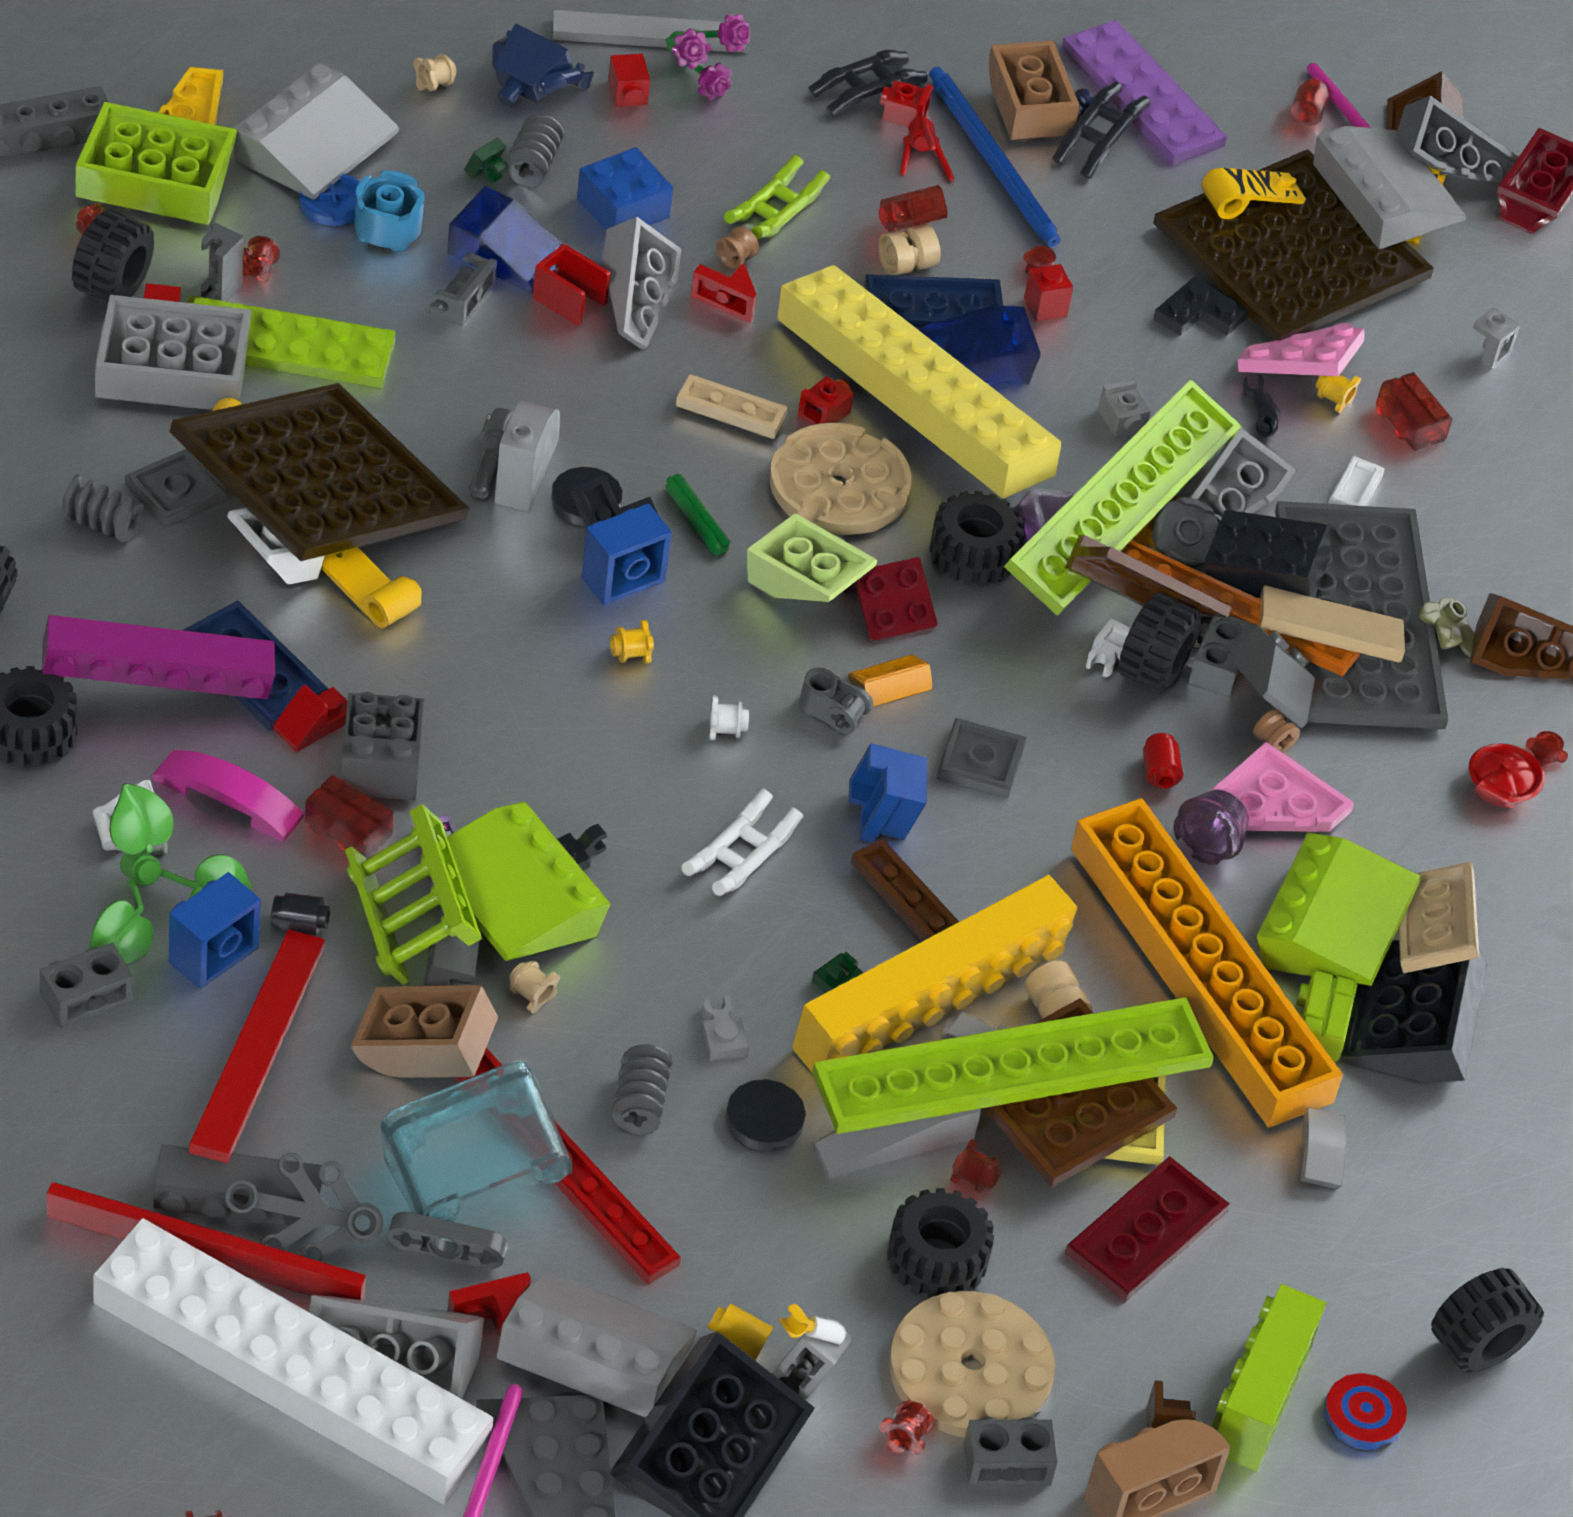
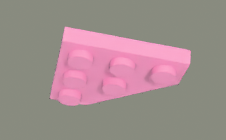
M1340 323L1333 327L1295 334L1281 341L1274 340L1250 345L1238 358V372L1339 376L1364 342V328H1353L1351 324Z
M1265 742L1199 800L1197 810L1225 830L1330 832L1352 812L1354 802L1271 744Z

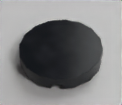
M582 466L572 468L561 473L553 482L552 506L554 511L565 521L578 526H585L570 493L574 486L605 475L619 507H621L623 491L619 482L608 472L593 467Z
M763 1079L752 1080L739 1086L729 1098L725 1117L726 1122L731 1128V1133L737 1141L752 1149L775 1151V1147L785 1145V1148L792 1145L802 1134L806 1111L802 1099L795 1090L781 1082Z

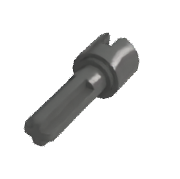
M496 408L492 414L487 415L480 434V440L484 447L469 485L470 494L474 498L485 499L489 496L497 474L500 441L513 413L508 409Z

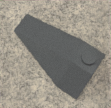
M1432 96L1404 107L1397 135L1409 153L1433 169L1499 186L1519 157Z

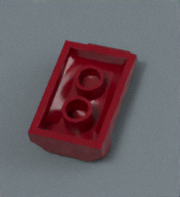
M1542 128L1537 129L1498 186L1497 194L1501 221L1533 234L1558 217L1573 196V142Z

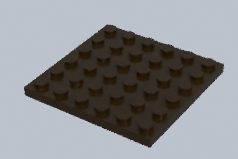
M1308 149L1259 169V171L1289 173L1291 177L1296 179L1295 183L1306 198L1304 204L1250 200L1245 210L1237 217L1223 219L1217 214L1207 196L1203 193L1155 213L1153 224L1228 297L1243 305L1248 310L1247 316L1273 341H1281L1295 334L1311 332L1430 279L1434 267L1406 241L1378 249L1313 165L1314 154Z
M339 383L174 419L169 430L183 447L217 478L299 561L465 520L470 509Z

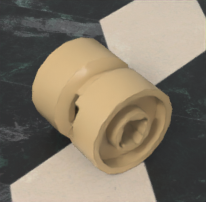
M929 224L910 227L905 232L898 230L882 234L879 238V256L883 268L888 275L899 276L911 273L913 269L922 270L937 266L940 262L939 240L934 229Z
M1056 960L1045 963L1030 973L1026 979L1025 988L1035 1007L1038 1008L1042 1019L1079 998L1093 1011L1085 992L1079 989V982L1069 963Z

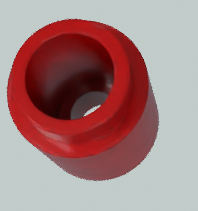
M1156 733L1148 737L1143 747L1147 781L1150 785L1160 789L1172 788L1184 776L1179 744L1172 735L1167 733Z

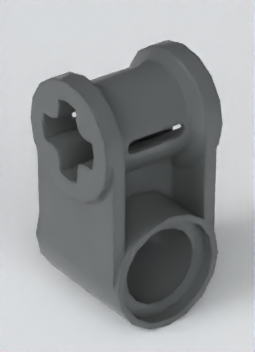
M817 667L810 669L804 677L799 705L806 714L825 722L837 732L850 734L857 727V720L862 715H866L871 711L873 701L871 696L861 687L854 686L828 669Z

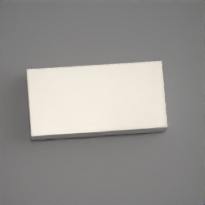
M1352 456L1331 494L1328 504L1367 506L1383 477L1385 468Z

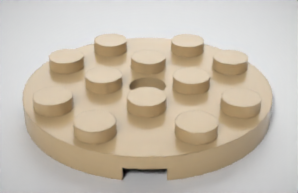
M822 423L808 426L792 433L786 438L785 443L779 450H775L771 461L769 481L774 498L787 514L792 516L796 513L831 534L842 536L875 532L894 521L903 512L908 503L912 484L911 470L902 452L885 437L881 441L866 434V428L856 425ZM842 476L847 481L843 485L842 481L836 480L833 477Z
M956 1291L931 1297L907 1313L900 1322L893 1337L889 1356V1369L894 1388L905 1406L910 1404L919 1414L925 1417L924 1423L941 1432L965 1438L969 1420H978L985 1417L997 1420H1019L1025 1417H1033L1036 1413L1039 1414L1051 1392L1055 1375V1359L1052 1346L1045 1332L1023 1309L994 1294ZM969 1355H973V1359L979 1361L982 1364V1368L978 1370L968 1369L962 1364V1361L968 1359Z

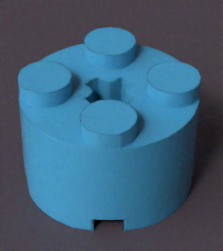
M381 171V176L370 179V174L364 177L356 188L354 216L356 236L361 242L390 248L393 251H404L422 232L423 189L422 191L417 186L418 182L413 177L402 172Z

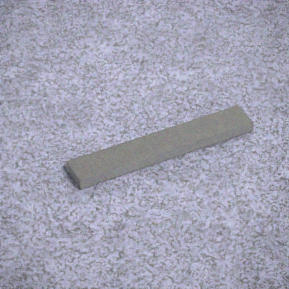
M553 10L552 40L668 48L665 41L673 32H686L689 28L699 31L718 30L722 21ZM705 38L706 42L711 45V51L727 52L726 45H721L719 38ZM745 44L743 52H738L735 50L732 53H747L748 44Z

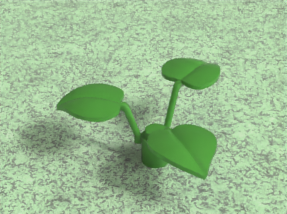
M124 783L111 816L109 831L114 845L125 852L120 861V869L129 878L127 886L131 888L135 909L125 900H117L106 906L94 925L89 949L113 942L126 964L136 962L147 953L153 941V926L147 918L140 916L144 907L138 885H151L157 881L159 876L194 888L189 899L200 892L209 881L217 880L227 872H230L251 891L253 885L243 866L234 858L224 854L211 855L201 861L195 871V881L161 868L160 862L150 854L153 851L152 845L165 843L172 834L173 816L171 810L155 793L141 786Z

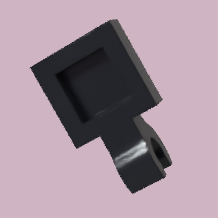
M595 824L586 829L577 840L571 833L557 840L584 871L590 868L591 856L598 855L606 850V845L602 839L607 837V833L599 824Z

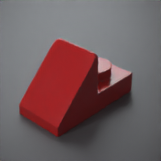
M744 263L737 268L731 277L702 264L694 270L690 297L751 324L754 320L757 293Z
M303 685L274 723L273 730L297 753L345 725L348 700L333 686L316 695L307 685Z
M529 1272L449 1291L447 1311L484 1317V1320L492 1318L500 1339L503 1323L518 1298L530 1287L531 1277Z

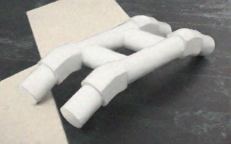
M761 788L754 799L747 804L744 810L738 814V817L707 847L694 854L693 858L682 864V871L685 875L691 876L708 869L718 859L732 868V870L724 874L723 878L714 882L712 890L718 896L732 892L745 883L746 878L776 849L781 848L793 834V830L804 816L799 810L792 807L783 820L779 821L769 833L768 837L754 829L752 826L763 814V810L773 799V795L769 791ZM738 837L756 847L745 859L728 848Z

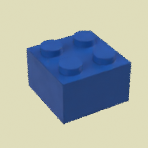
M637 147L580 168L577 199L605 230L634 217L640 218L648 225L670 218L673 186Z
M649 503L588 526L586 528L581 578L603 606L665 582L672 531Z
M227 872L217 880L209 881L200 892L187 901L179 902L169 912L168 962L200 990L259 949L261 899L230 872Z

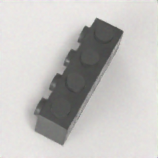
M102 86L0 104V158L86 143L104 102H108Z

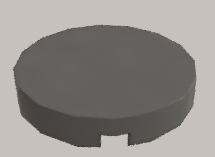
M1182 497L1167 503L1152 522L1151 536L1156 550L1191 568L1202 566L1219 526L1217 518L1214 516L1215 512L1209 505L1194 498Z

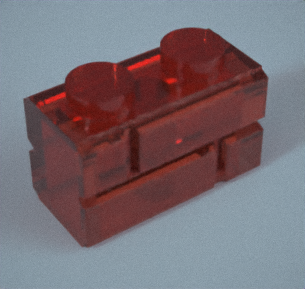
M939 185L881 199L878 211L879 219L888 232L945 219L948 215L943 190Z
M1414 372L1402 375L1399 379L1396 377L1386 380L1381 384L1376 400L1377 411L1382 417H1387L1392 423L1399 439L1405 440L1414 451L1425 448L1429 444L1434 445L1445 441L1452 423V417Z
M332 774L321 784L320 789L317 788L307 798L304 822L307 823L309 829L315 834H325L336 841L344 852L352 846L366 859H369L378 850V847L382 846L392 836L395 812Z

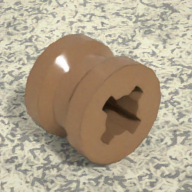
M743 226L736 227L731 231L730 236H723L716 242V252L719 259L724 265L732 269L738 268L745 262V259L753 258L759 251L755 235Z
M1273 709L1260 718L1254 727L1253 733L1258 740L1268 742L1282 753H1285L1298 740L1300 729L1295 724L1288 723L1286 716L1278 709Z

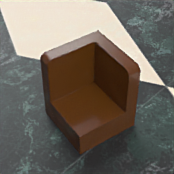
M1154 1380L1147 1404V1427L1157 1428L1175 1420H1196V1412L1191 1410V1401L1163 1398V1381Z

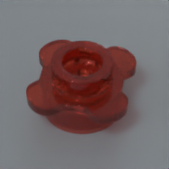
M1036 246L1030 251L1025 252L1023 260L1027 262L1026 274L1029 275V270L1033 268L1055 265L1056 255L1054 251L1045 246Z
M1542 731L1537 734L1536 738L1531 737L1526 741V748L1532 751L1542 767L1553 762L1564 763L1568 758V753L1563 750L1564 741L1555 732Z

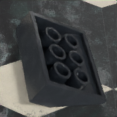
M1400 940L1392 941L1372 986L1357 983L1347 1035L1340 1056L1342 1062L1425 1083L1465 1081L1487 969V963L1480 946L1479 958L1403 973L1400 964Z
M717 1331L699 1338L609 1474L640 1498L672 1517H744L815 1407Z

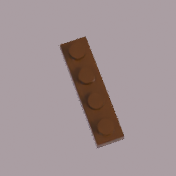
M883 838L852 853L851 864L922 942L959 922Z

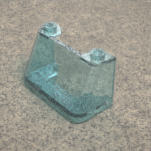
M525 1061L507 1063L399 1107L385 1116L381 1122L384 1161L412 1213L455 1222L460 1212V1201L529 1172H532L536 1181L549 1184L557 1183L566 1175L572 1173V1161L535 1075Z

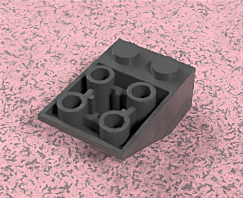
M370 692L348 693L339 795L416 801L423 698H413L407 695H375Z

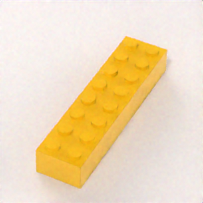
M1049 874L804 1004L792 1049L812 1073L814 1062L881 1051L893 1042L901 1043L922 1026L930 1027L935 1025L946 1013L954 1009L962 1010L985 992L987 994L994 993L1005 981L1015 976L1018 978L1023 977L1044 960L1050 962L1060 956L1065 949L1064 944L1068 933L1073 927L1072 922L1078 907Z

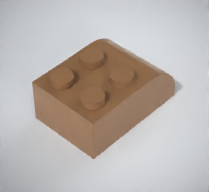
M1054 40L991 45L989 55L991 88L1010 139L1064 136L1068 129L1072 128L1076 123L1080 105Z
M482 985L376 987L352 1041L351 1048L358 1059L366 1066L391 1077H474L498 1016Z
M1175 1420L1157 1428H1144L1133 1438L1119 1444L1117 1442L1108 1443L1097 1452L1084 1500L1096 1517L1162 1516L1216 1493L1229 1454L1230 1445L1216 1429L1196 1420Z

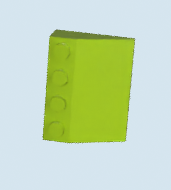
M104 102L76 163L75 197L209 225L220 198L237 136V129Z
M525 801L495 808L447 836L477 926L505 961L597 937L611 903Z
M1307 833L1257 934L1262 964L1269 970L1311 976L1312 972L1317 970L1332 974L1334 978L1340 976L1355 980L1358 984L1372 986L1421 881L1420 875L1345 838Z

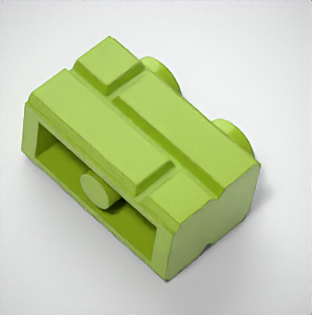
M1316 970L1312 972L1309 984L1301 983L1296 1005L1303 1007L1302 1013H1299V1015L1331 1059L1336 1062L1340 1059L1345 1043L1357 983L1352 979L1340 976L1334 978L1332 974Z

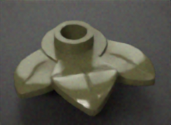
M1444 597L1439 602L1428 601L1423 604L1419 611V618L1430 625H1435L1440 647L1442 649H1449L1459 645L1464 653L1471 658L1475 633L1468 624V615L1464 604L1451 597Z

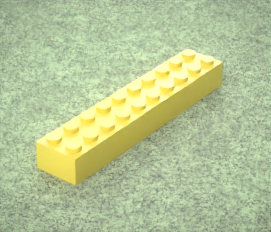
M837 266L826 267L781 285L777 317L781 323L1002 499L1056 476L1061 441Z

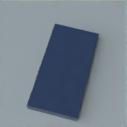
M865 275V289L920 332L1005 335L1006 323L1000 279Z
M238 600L183 629V631L274 641L275 677L268 700L234 696L268 731L273 730L274 723L303 685H307L316 695L329 689Z

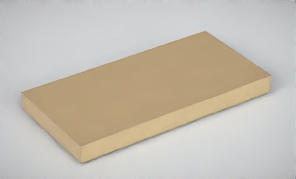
M1263 586L1260 596V627L1262 629L1275 630L1277 633L1398 663L1402 662L1405 653L1404 622L1402 619Z
M1472 862L1416 873L1420 875L1421 881L1399 926L1400 964L1403 973L1479 958L1475 873Z

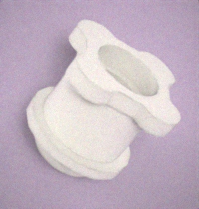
M713 696L709 740H715L716 733L734 734L739 739L741 731L748 732L749 709H742L741 701L738 702V705L718 704V696Z

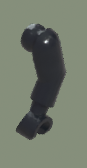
M1259 373L1258 388L1250 389L1247 385L1246 376L1243 384V393L1247 398L1254 399V404L1259 410L1256 431L1260 436L1271 437L1278 429L1280 410L1271 396L1264 392V377Z

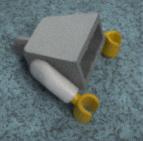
M792 1304L787 1308L791 1316L784 1319L779 1318L778 1320L790 1337L798 1338L801 1336V1338L772 1374L806 1400L835 1365L852 1339L846 1334L844 1326L837 1320L828 1319L820 1314L818 1317L810 1316L808 1318L798 1304Z

